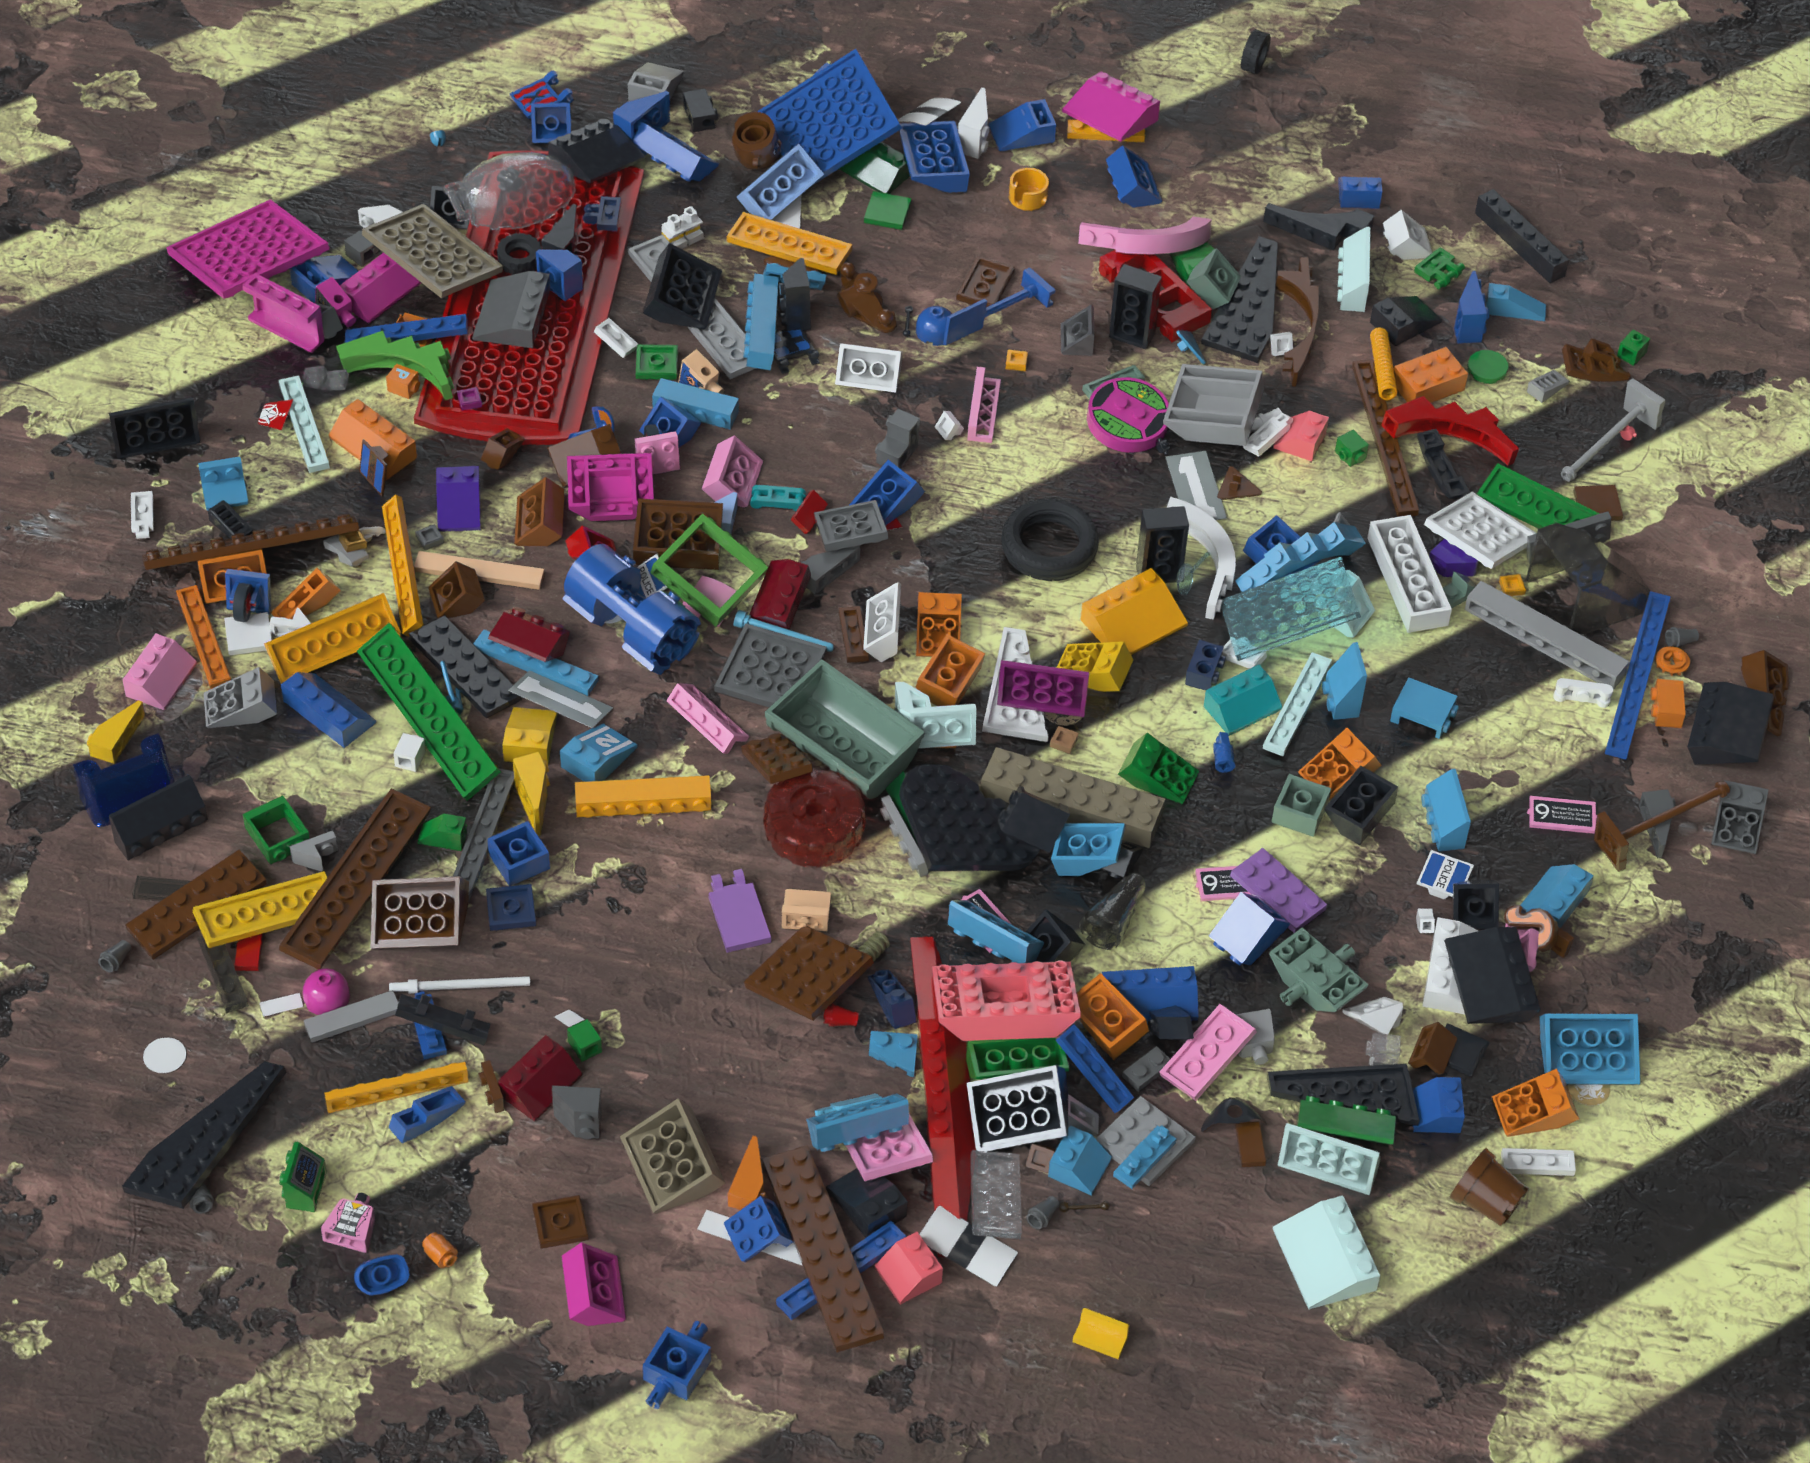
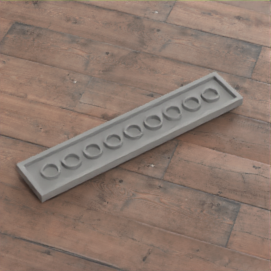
M664 235L628 249V255L650 282L654 275L658 257L669 244ZM715 298L706 329L688 328L728 378L732 379L756 368L746 366L747 358L743 357L745 347L744 332Z

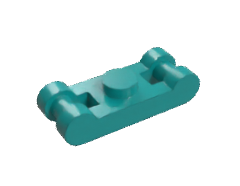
M754 485L752 487L753 497H751L750 506L755 509L763 506L789 508L797 511L806 498V491L802 488Z

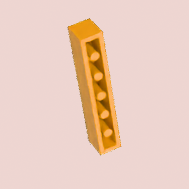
M710 775L575 782L577 817L589 818L592 816L680 813L688 811L702 812L711 810Z

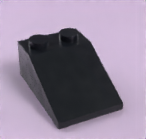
M1417 296L1388 297L1374 304L1370 323L1375 328L1386 329L1389 341L1394 346H1397L1442 323V319Z
M858 1168L826 1186V1190L865 1238L888 1222L892 1221L896 1224L907 1217L908 1201L897 1187L883 1176L864 1181Z

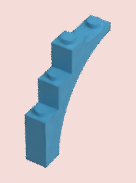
M1333 522L1319 534L1307 532L1291 545L1285 543L1277 544L1264 554V559L1237 578L1235 582L1245 598H1250L1269 584L1305 565L1333 556H1350L1366 543L1355 526Z

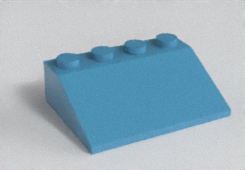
M1543 1014L1540 1016V1041L1544 1073L1557 1069L1565 1079L1566 1084H1640L1638 1014Z

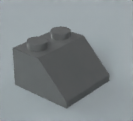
M552 1086L554 1116L575 1137L599 1139L602 1118L601 1088Z

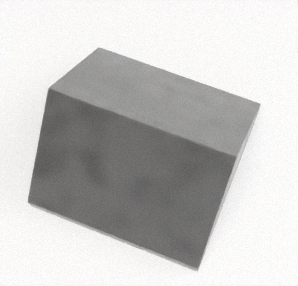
M1089 305L1061 323V353L1063 355H1093L1094 306Z

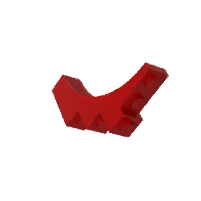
M1421 396L1387 410L1381 424L1393 438L1437 429L1439 434L1461 438L1483 447L1501 459L1507 466L1514 464L1519 448L1497 427L1499 419L1487 407L1467 414L1454 401L1436 409L1424 396Z

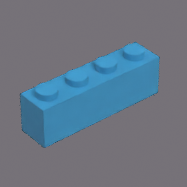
M662 378L652 395L653 408L661 396L688 411L700 422L730 430L739 413V398Z

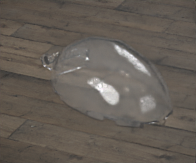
M535 152L498 155L477 164L464 175L462 180L448 183L443 187L444 193L448 195L455 209L458 221L462 222L471 219L472 225L477 227L487 226L493 230L511 227V229L523 228L549 219L555 215L557 210L568 205L576 191L575 178L570 167L556 156ZM457 195H459L466 210H463Z

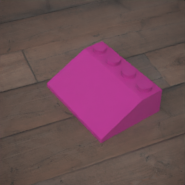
M1100 72L1090 77L1063 107L1062 112L1121 142L1158 121L1160 100L1109 76L1107 73Z

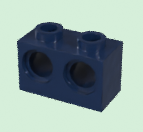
M1199 640L1187 669L1185 685L1206 691L1213 684H1217L1220 676L1218 670L1219 668L1223 669L1226 656H1223L1224 646Z

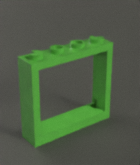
M702 514L655 561L650 573L717 627L765 577L768 567L762 559L756 558L751 554L745 545L739 544L734 540L729 532L723 531L718 527L712 518H707ZM699 529L704 531L754 572L721 608L716 606L666 564Z

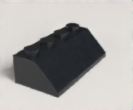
M190 774L109 815L114 842L127 860L138 857L153 847L160 846L163 842L179 836L183 832L199 826L208 820L205 804Z

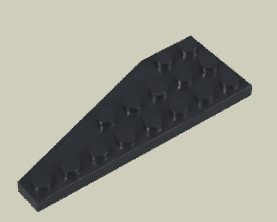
M1259 236L1239 271L1241 278L1229 303L1220 306L1202 337V345L1258 363L1271 340L1270 335L1273 333L1278 242Z

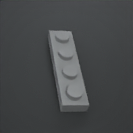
M888 795L881 798L883 808L880 809L885 821H890L891 833L894 838L898 836L900 840L898 844L902 853L908 854L909 858L907 860L912 871L916 870L920 877L927 875L928 869L924 858L891 797Z

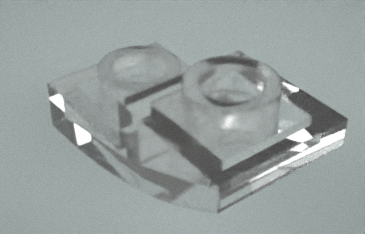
M325 366L305 368L301 383L303 386L314 389L345 390L349 374L346 369L327 371Z

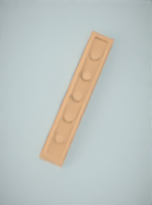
M418 551L414 564V572L442 575L457 561L475 569L479 581L538 590L541 588L544 577V569L423 551Z

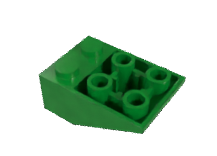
M1147 732L1133 743L1118 775L1136 788L1183 804L1199 770Z

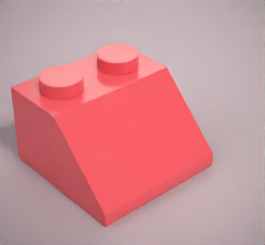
M1307 411L1292 417L1293 422L1290 425L1289 431L1275 442L1274 449L1309 461L1313 460L1326 435L1329 417Z
M918 1232L896 1242L875 1265L876 1271L900 1305L942 1283L943 1267Z

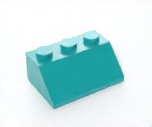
M1260 664L1207 689L1203 706L1220 727L1228 733V736L1282 710V704L1273 680Z

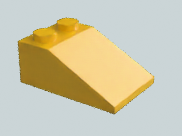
M513 707L502 744L504 761L513 762L515 758L539 752L541 759H545L548 764L557 712Z
M539 752L513 759V769L517 793L532 828L540 836L547 801V786H550L547 775V772H549L547 761L541 759Z

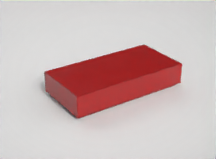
M812 490L790 520L806 534L816 523L814 512L824 511L828 503L815 490Z
M263 934L238 940L235 971H259Z

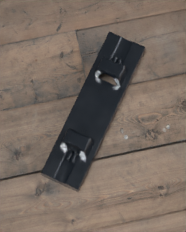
M401 994L395 1016L483 1046L485 1045L491 1024L475 1019L476 1012L467 1009L465 1015L429 1003L430 996L422 994L419 1000Z

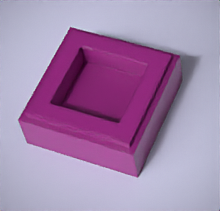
M478 387L457 391L461 410L482 407Z

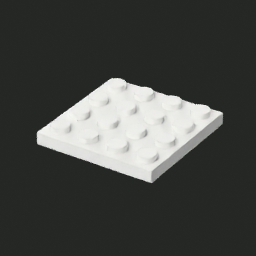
M1474 492L1467 494L1426 518L1424 524L1432 532L1439 534L1448 540L1450 544L1462 549L1467 555L1474 557L1484 566L1491 569L1527 548V536L1536 534V532Z

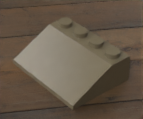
M679 1098L620 1136L651 1209L655 1214L705 1197L726 1184L692 1108Z

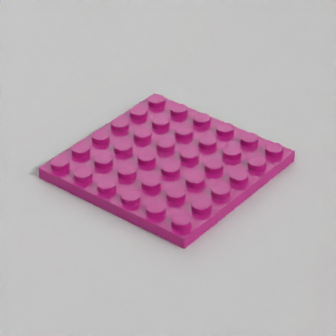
M270 199L166 247L172 258L225 299L233 297L236 293L242 291L243 284L255 273L269 280L270 277L278 273L286 272L295 265L303 264L312 257L320 256L323 252L329 250L328 242Z

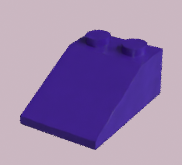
M479 466L436 467L437 523L439 532L481 530Z

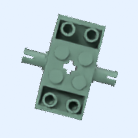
M1300 928L1271 950L1269 954L1283 982L1290 987L1280 994L1282 1002L1287 1001L1285 1005L1290 1006L1301 997L1316 1011H1338L1368 987V984L1344 964L1355 956L1354 949L1350 947L1347 950L1350 945L1345 944L1333 954L1304 928Z

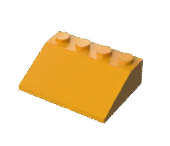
M1152 568L1082 603L1081 621L1101 643L1124 642L1131 655L1188 626L1187 620L1165 582Z

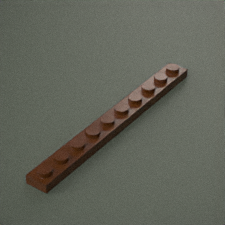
M1373 359L1353 361V372L1397 517L1407 515L1418 516L1419 508L1398 440L1393 438L1381 426L1388 407L1386 401L1379 396Z

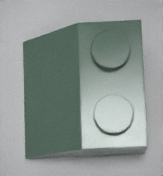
M1216 248L1192 270L1187 283L1213 310L1229 303L1241 276Z

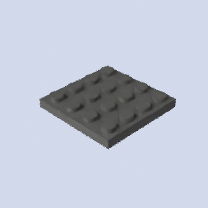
M745 623L714 686L715 692L770 708L821 659H824L827 647Z

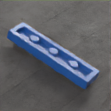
M1075 1024L1070 1026L1056 1039L1057 1043L1114 1113L1120 1111L1134 1098Z

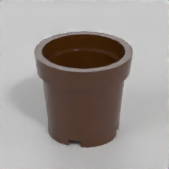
M1485 1148L1464 1173L1449 1198L1460 1205L1464 1203L1502 1227L1503 1223H1506L1519 1206L1521 1197H1525L1529 1188L1495 1160L1496 1156Z

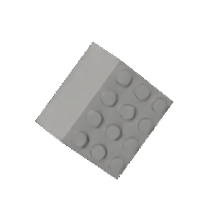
M1182 364L1163 420L1164 425L1186 441L1246 446L1264 391L1262 371Z

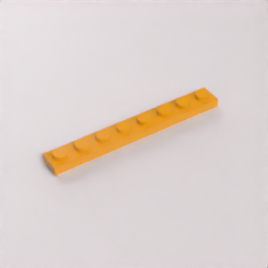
M395 494L382 506L402 634L409 637V633L423 626L403 500L402 497Z

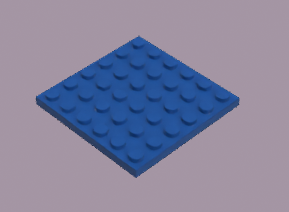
M856 49L758 111L765 113L773 121L777 136L782 142V156L800 144L824 173L815 183L902 129L898 119Z

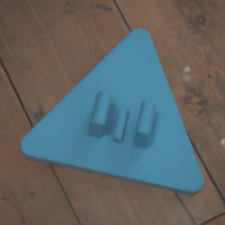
M1178 330L1176 333L1182 341L1177 346L1181 352L1190 349L1204 365L1206 361L1193 334L1190 331Z

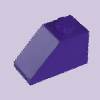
M1446 539L1442 540L1429 553V558L1435 572L1443 577H1453L1454 572L1467 577L1476 574L1479 561L1467 555L1457 546L1450 544Z

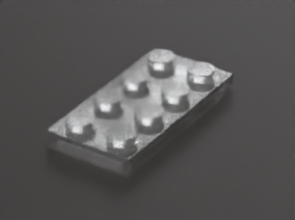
M972 1150V1235L1011 1239L1021 1238L1019 1154Z

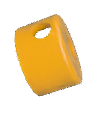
M1022 168L1015 171L1010 177L1009 200L1012 205L1024 211H1033L1043 207L1048 198V177L1041 170L1035 168Z

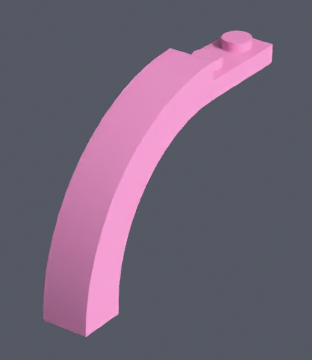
M1192 216L1184 224L1151 230L1126 229L1082 222L1079 231V244L1116 249V252L1132 254L1180 252L1198 247L1210 239L1212 219Z

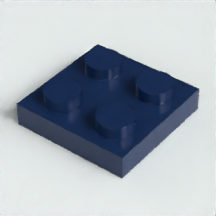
M532 884L486 889L490 931L536 926Z

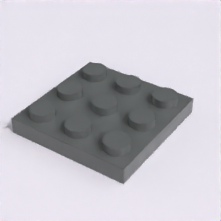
M876 500L814 512L815 521L826 552L838 551L847 547H858L861 544L871 542L878 543L888 539L887 529Z

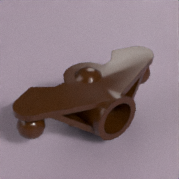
M850 262L842 264L840 268L842 290L837 293V298L849 318L854 317L881 332L889 333L894 331L897 327L895 312L883 309L882 296L878 292H874L878 286L876 276L871 273L860 274L856 272L854 264Z

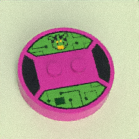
M1130 377L1111 379L1102 383L1092 393L1087 409V424L1093 436L1105 446L1121 452H1142L1156 446L1157 439H1163L1166 435L1168 427L1164 425L1163 420L1169 403L1158 388L1146 381Z

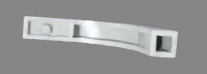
M1170 497L1167 507L1185 506L1189 522L1188 535L1200 542L1214 561L1216 577L1207 603L1205 618L1214 620L1216 611L1220 612L1223 600L1220 599L1221 596L1225 597L1226 590L1232 591L1236 564L1232 542L1223 527L1208 513L1191 503Z

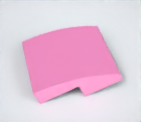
M702 576L695 585L699 592L719 608L736 592L735 589L706 576ZM685 601L682 603L695 616L700 617L701 614Z

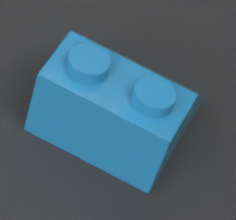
M1070 1125L1068 1137H1063L1050 1160L1048 1177L1092 1196L1112 1157L1092 1134Z

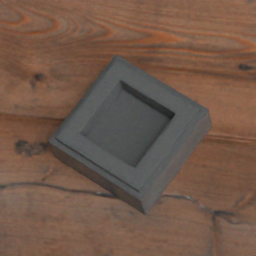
M435 524L415 531L416 538L424 550L444 543V538Z

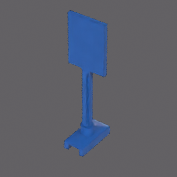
M1029 267L1023 271L1021 286L1024 287V290L987 308V300L983 299L947 316L943 344L946 346L982 329L985 317L1023 299L1035 297L1048 308L1053 305L1050 296L1056 290Z

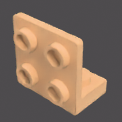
M786 889L784 905L782 906V928L799 930L801 927L808 926L817 931L827 932L831 893Z

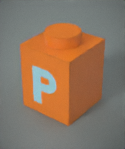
M396 364L386 376L387 391L410 399L419 390L420 381L418 372Z

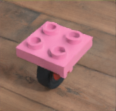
M655 424L644 426V437L635 439L636 454L651 453L652 475L680 470L676 431L659 434Z

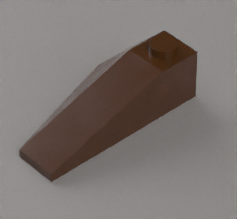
M1765 650L1742 657L1741 672L1747 687L1774 695L1766 730L1776 736H1781L1784 721L1782 706L1786 705L1787 701L1784 697V691L1788 690L1789 687L1788 664Z

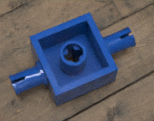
M694 1321L687 1335L668 1326L662 1333L643 1364V1380L655 1385L645 1400L650 1407L655 1403L654 1409H659L668 1393H672L686 1401L692 1394L711 1363V1347L700 1342L708 1331V1327L704 1323L698 1327L700 1321Z

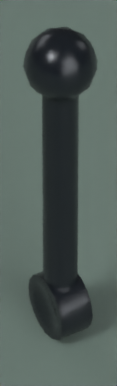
M912 306L905 307L906 324L903 331V336L909 337L911 334L909 324L910 314L913 313Z

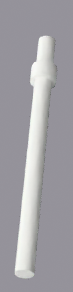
M530 976L418 981L417 979H411L408 982L389 983V991H408V994L425 990L530 986Z

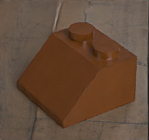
M457 561L428 587L438 619L443 616L453 618L471 614L485 601L475 569Z

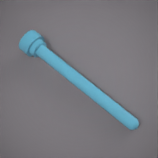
M738 610L733 624L735 627L743 628L745 623L826 646L829 652L834 650L832 643L753 619L751 615H748V612Z

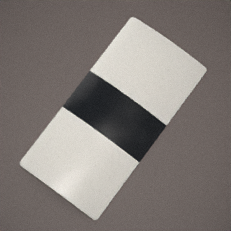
M947 98L930 99L898 119V121L914 122L926 126L961 102Z
M941 1206L937 1207L920 1233L928 1247L994 1286L998 1285L1018 1253L965 1220L958 1219Z

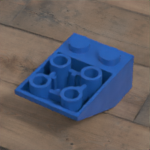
M1045 99L1026 102L988 124L999 152L1055 142L1056 123Z
M341 255L312 257L303 264L290 268L292 286L311 302H315L316 286L333 277L341 285L358 272Z
M1472 271L1459 300L1454 325L1457 343L1481 342L1483 334L1486 333L1485 322L1489 319V309L1485 307V294L1481 293V279L1477 278L1476 271Z

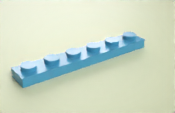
M483 630L473 643L485 655L527 672L529 670L586 696L591 693L598 682V675L555 658L543 662L489 640L488 637L491 632Z

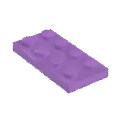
M1261 848L1231 871L1230 876L1251 895L1259 897L1291 924L1288 928L1293 933L1326 910L1327 904L1264 848Z

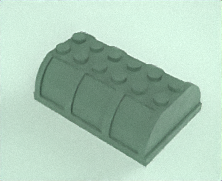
M822 659L765 711L768 727L785 735L800 750L813 755L827 765L835 775L845 778L859 788L862 794L869 799L878 797L896 777L905 771L925 735V731Z

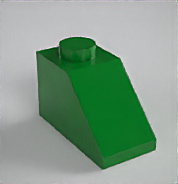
M442 814L423 823L418 844L462 851L467 837L466 817Z

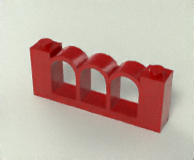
M1115 249L1100 257L1099 272L1110 283L1115 281L1123 264L1137 269L1143 267L1147 272L1162 276L1161 286L1164 290L1160 291L1156 326L1160 327L1162 335L1171 342L1180 339L1176 333L1178 330L1190 331L1192 333L1210 323L1212 308L1155 254L1116 252ZM1176 300L1182 305L1172 311L1160 310V308Z

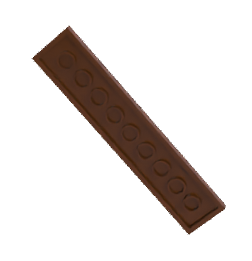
M342 514L338 515V519L334 520L320 518L316 520V523L308 524L305 521L296 523L295 527L287 528L286 525L274 527V531L266 532L265 529L253 531V535L244 536V533L232 535L231 539L223 540V537L210 539V543L202 544L201 541L189 543L188 547L180 548V545L167 547L168 550L159 552V549H152L146 551L142 558L145 570L359 531V526L354 516Z
M391 788L279 945V951L318 970L321 969L372 897V880H383L430 814L431 807Z
M808 1145L762 1158L764 1169L836 1352L884 1339V1332Z

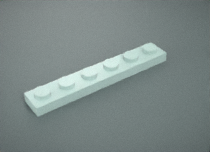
M295 376L279 380L284 400L294 399L289 410V416L309 473L330 469L329 461L300 377Z
M1313 652L1311 653L1263 744V749L1284 756L1331 666L1332 659Z

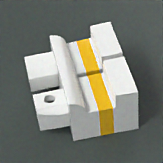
M687 207L684 209V214L680 216L675 214L668 216V221L662 224V235L665 236L669 243L683 249L687 247V244L691 245L704 239V233L700 230V224L703 221L698 217L693 207Z

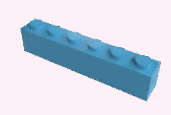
M754 273L753 281H749L747 293L751 294H748L747 297L748 307L746 311L747 320L743 357L747 358V367L771 370L775 345L778 277Z

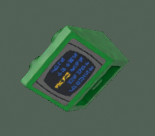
M294 1141L292 1150H288L286 1155V1170L280 1174L279 1184L283 1186L282 1198H285L286 1208L315 1212L327 1173L325 1159L300 1142Z

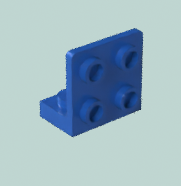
M762 1196L724 1222V1226L742 1262H747L773 1242L785 1247L793 1243L790 1232L776 1203Z

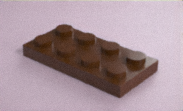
M771 734L768 738L751 740L746 745L741 746L742 754L770 784L813 772L811 763L783 734Z

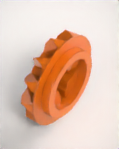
M1664 647L1657 652L1655 657L1657 668H1661L1662 673L1669 672L1671 676L1674 673L1681 675L1682 672H1687L1690 665V658L1687 653L1677 647ZM1671 657H1673L1674 665L1670 664L1669 660H1671Z

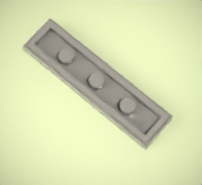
M392 990L304 1020V1026L313 1043L395 1015L398 1001Z

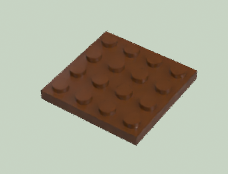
M806 926L801 927L744 981L746 989L814 1021L874 962L872 956Z

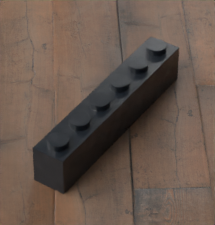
M1494 189L1478 196L1475 214L1546 281L1551 284L1566 276L1569 259Z

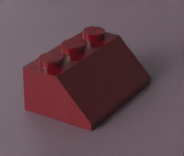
M791 559L771 560L749 615H751V618L789 630L811 577L809 566Z
M513 607V609L503 612L488 637L489 640L547 662L564 655L570 631L563 629L564 626L559 623L546 622L541 616H531L526 614L524 609Z
M545 1035L498 1080V1085L503 1099L535 1122L553 1105L552 1086L571 1087L582 1076V1072L566 1050Z

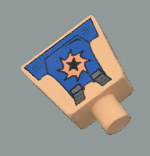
M697 349L682 360L678 383L720 394L724 392V389L717 384L719 371Z

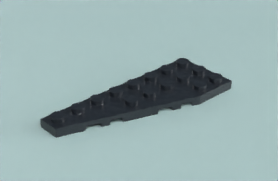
M264 1061L145 1155L122 1185L124 1193L184 1209L287 1073L285 1067Z

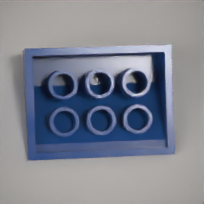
M955 121L930 122L926 126L918 123H900L902 129L899 130L911 180L947 193L967 192L970 174Z

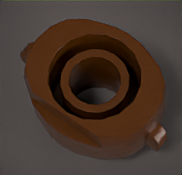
M761 112L747 113L738 118L735 122L732 143L739 162L751 170H762L773 165L781 154L782 142L777 136V131L771 118Z

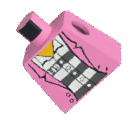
M357 1193L354 1201L341 1199L321 1227L323 1241L367 1253L375 1222L374 1208L368 1205L370 1197L365 1193Z

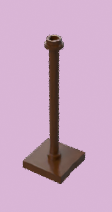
M1725 781L1716 782L1715 788L1622 832L1619 831L1607 813L1603 811L1597 814L1594 840L1615 869L1620 872L1626 869L1629 843L1626 839L1717 796L1724 798L1730 793V788Z

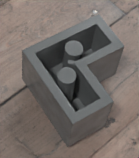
M897 409L893 415L888 417L886 421V437L882 443H878L875 449L877 464L883 466L887 460H890L900 469L918 448L919 417Z

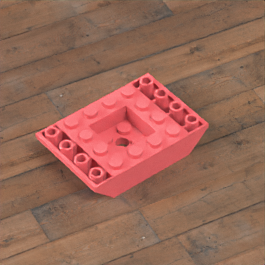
M1035 961L1032 963L1011 962L1009 964L987 963L985 965L932 966L939 1022L962 1041L1056 1038L1080 1018L1081 1013L1071 962L1056 961L1042 963Z

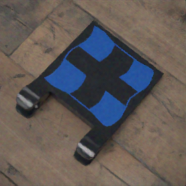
M784 329L775 332L773 358L777 362L782 374L789 372L788 360L808 355L812 365L820 363L818 360L819 352L814 349L802 329L792 331Z

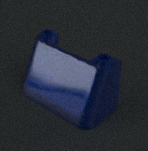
M159 733L149 736L141 742L140 746L143 754L112 766L100 769L99 765L93 760H84L73 764L80 799L94 825L98 827L111 825L110 814L175 782Z

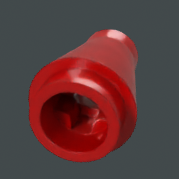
M835 1004L828 1006L824 1011L823 1024H828L829 1027L857 1026L858 1012L850 1011Z

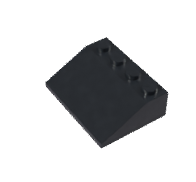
M600 119L593 124L585 125L581 129L571 131L569 134L559 136L557 139L548 142V164L588 183L595 182L645 160V155L622 129L608 119Z
M669 243L658 257L643 314L661 323L706 329L722 270Z
M193 397L109 413L117 459L201 443Z
M1705 682L1687 746L1694 765L1759 762L1774 695L1729 682Z
M1495 927L1444 940L1467 1024L1528 1022L1541 1010L1517 927Z
M1055 1065L967 1083L976 1152L978 1154L1068 1137V1086L1065 1068Z

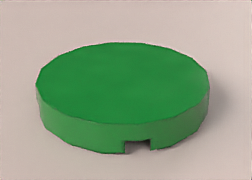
M1481 350L1470 356L1467 369L1476 381L1484 384H1494L1498 380L1505 379L1508 373V362L1498 352Z

